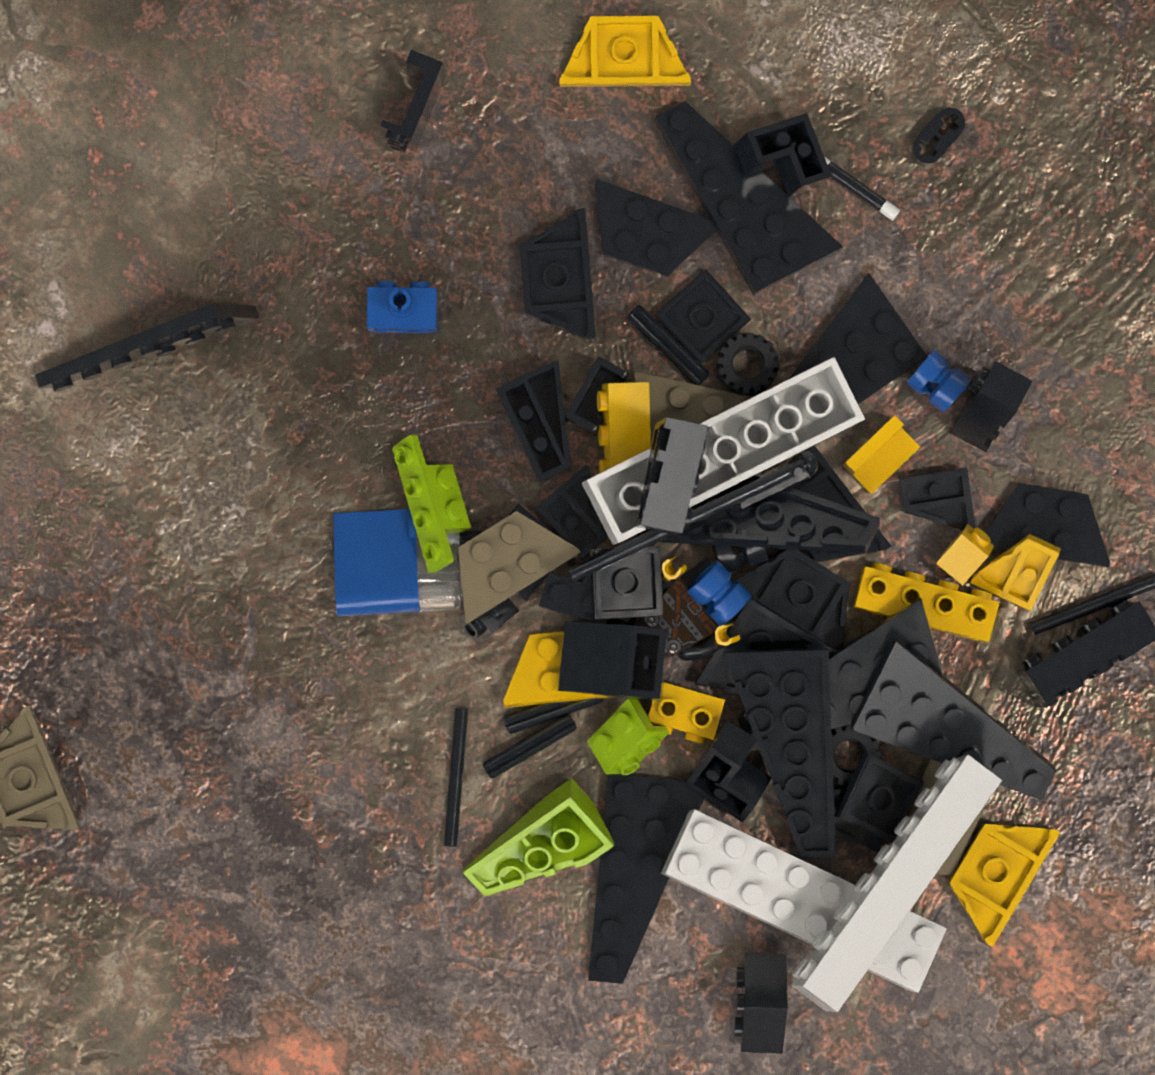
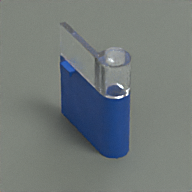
M410 509L333 513L335 600L338 617L462 610L463 595L457 551L458 533L447 534L454 558L453 563L437 573H429L422 555V549Z

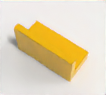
M895 415L842 465L870 495L920 448L903 430L904 424Z

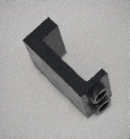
M414 50L410 51L406 65L409 76L420 81L404 122L401 126H397L382 120L380 124L383 138L388 141L386 145L403 153L407 149L416 151L446 79L443 62Z

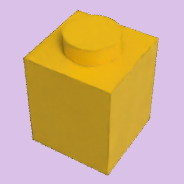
M967 524L944 550L936 564L963 586L988 558L994 545L990 543L991 540L984 531L979 528L973 529Z

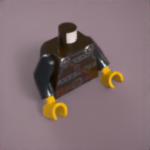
M672 555L663 562L661 569L663 616H645L642 620L647 627L667 629L669 631L667 652L673 659L676 657L684 661L707 659L725 646L738 642L740 635L729 638L727 629L733 623L730 622L719 626L706 613L703 605H698L686 592L687 585L679 577L687 570V566L684 564L679 570H675L672 567V560L676 556Z

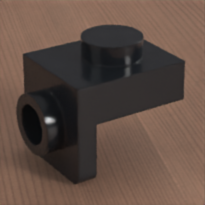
M508 598L469 624L464 620V614L458 621L463 626L465 633L481 645L494 632L519 612V609Z

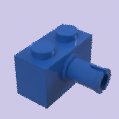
M389 281L376 282V287H368L367 329L369 333H437V288H430V283L411 282L410 287H396L395 282Z

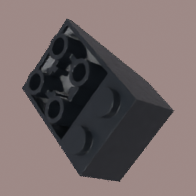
M565 622L558 691L662 702L669 631L661 628L632 625Z

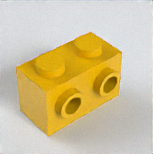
M664 682L662 702H651L648 718L653 723V726H665L669 735L672 734L673 729L686 732V740L705 744L706 738L714 740L725 700Z

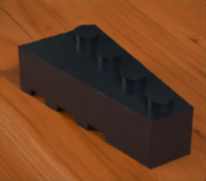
M1126 599L1109 609L1112 614L1110 617L1103 621H1100L1098 617L1090 620L1080 627L1083 633L1073 639L1066 635L1051 644L1053 651L1043 657L1037 652L1021 662L1024 668L1016 673L1037 708L1052 706L1058 702L1057 696L1062 697L1074 692L1083 686L1084 680L1087 678L1092 679L1103 674L1114 666V662L1127 659L1155 641V625L1140 601L1130 604Z

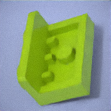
M627 699L587 740V743L605 774L629 775L639 768V763L648 754L660 747L661 741L669 732L665 726H653L638 699Z

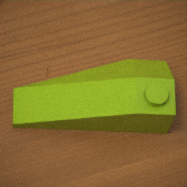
M571 778L539 801L463 869V874L485 897L524 884V881L542 875L545 878L556 875V871L574 865L575 868L585 866L612 848L614 841L594 802Z

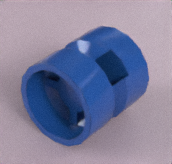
M934 349L906 384L920 395L927 393L929 395V402L944 414L972 379L957 367L950 369L948 367L949 361Z
M716 560L693 580L686 589V592L698 605L706 604V613L721 626L733 618L746 605L752 595L739 581L731 582V573Z

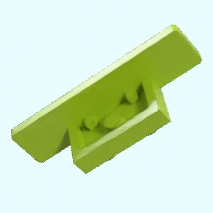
M416 434L409 435L394 445L392 450L429 573H437L454 561L447 534L464 533L471 528L453 464L426 465L418 436Z

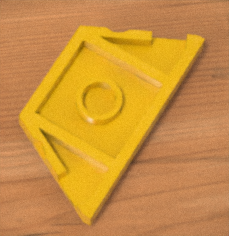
M590 16L583 34L571 55V59L560 77V87L691 85V77L686 72L659 16Z
M564 631L529 635L503 702L504 707L508 708L592 698H610L612 696L558 691Z
M985 823L980 827L949 879L948 884L986 944L991 947L994 946L1061 833L1058 830Z

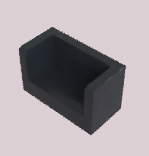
M598 356L569 408L565 421L596 436L599 425L603 424V411H598L597 392L602 391V384L625 383L628 378V372Z

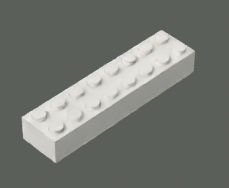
M835 357L700 423L707 425L708 430L705 438L704 454L697 471L699 473L696 493L691 496L689 508L865 420ZM651 448L582 482L612 545L618 544L646 530L636 527Z
M971 756L954 757L951 761L945 760L934 775L938 779L931 789L925 788L914 804L918 807L915 813L910 818L905 816L896 827L894 833L898 836L890 846L885 844L874 859L877 866L870 874L864 873L856 883L854 890L857 894L849 903L845 901L836 911L833 918L837 922L829 932L824 930L814 942L813 947L817 950L809 960L804 958L794 970L792 976L796 979L791 986L823 1010L838 1012L1001 783L1002 780Z
M695 809L689 810L661 874L811 945L814 944L824 930L829 932L837 922L833 917L838 908L845 901L848 903L852 901L857 894L854 890V884ZM909 911L867 971L909 991L919 993L947 928Z

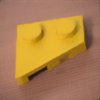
M1029 534L976 572L970 583L1031 611L1060 554L1061 548Z

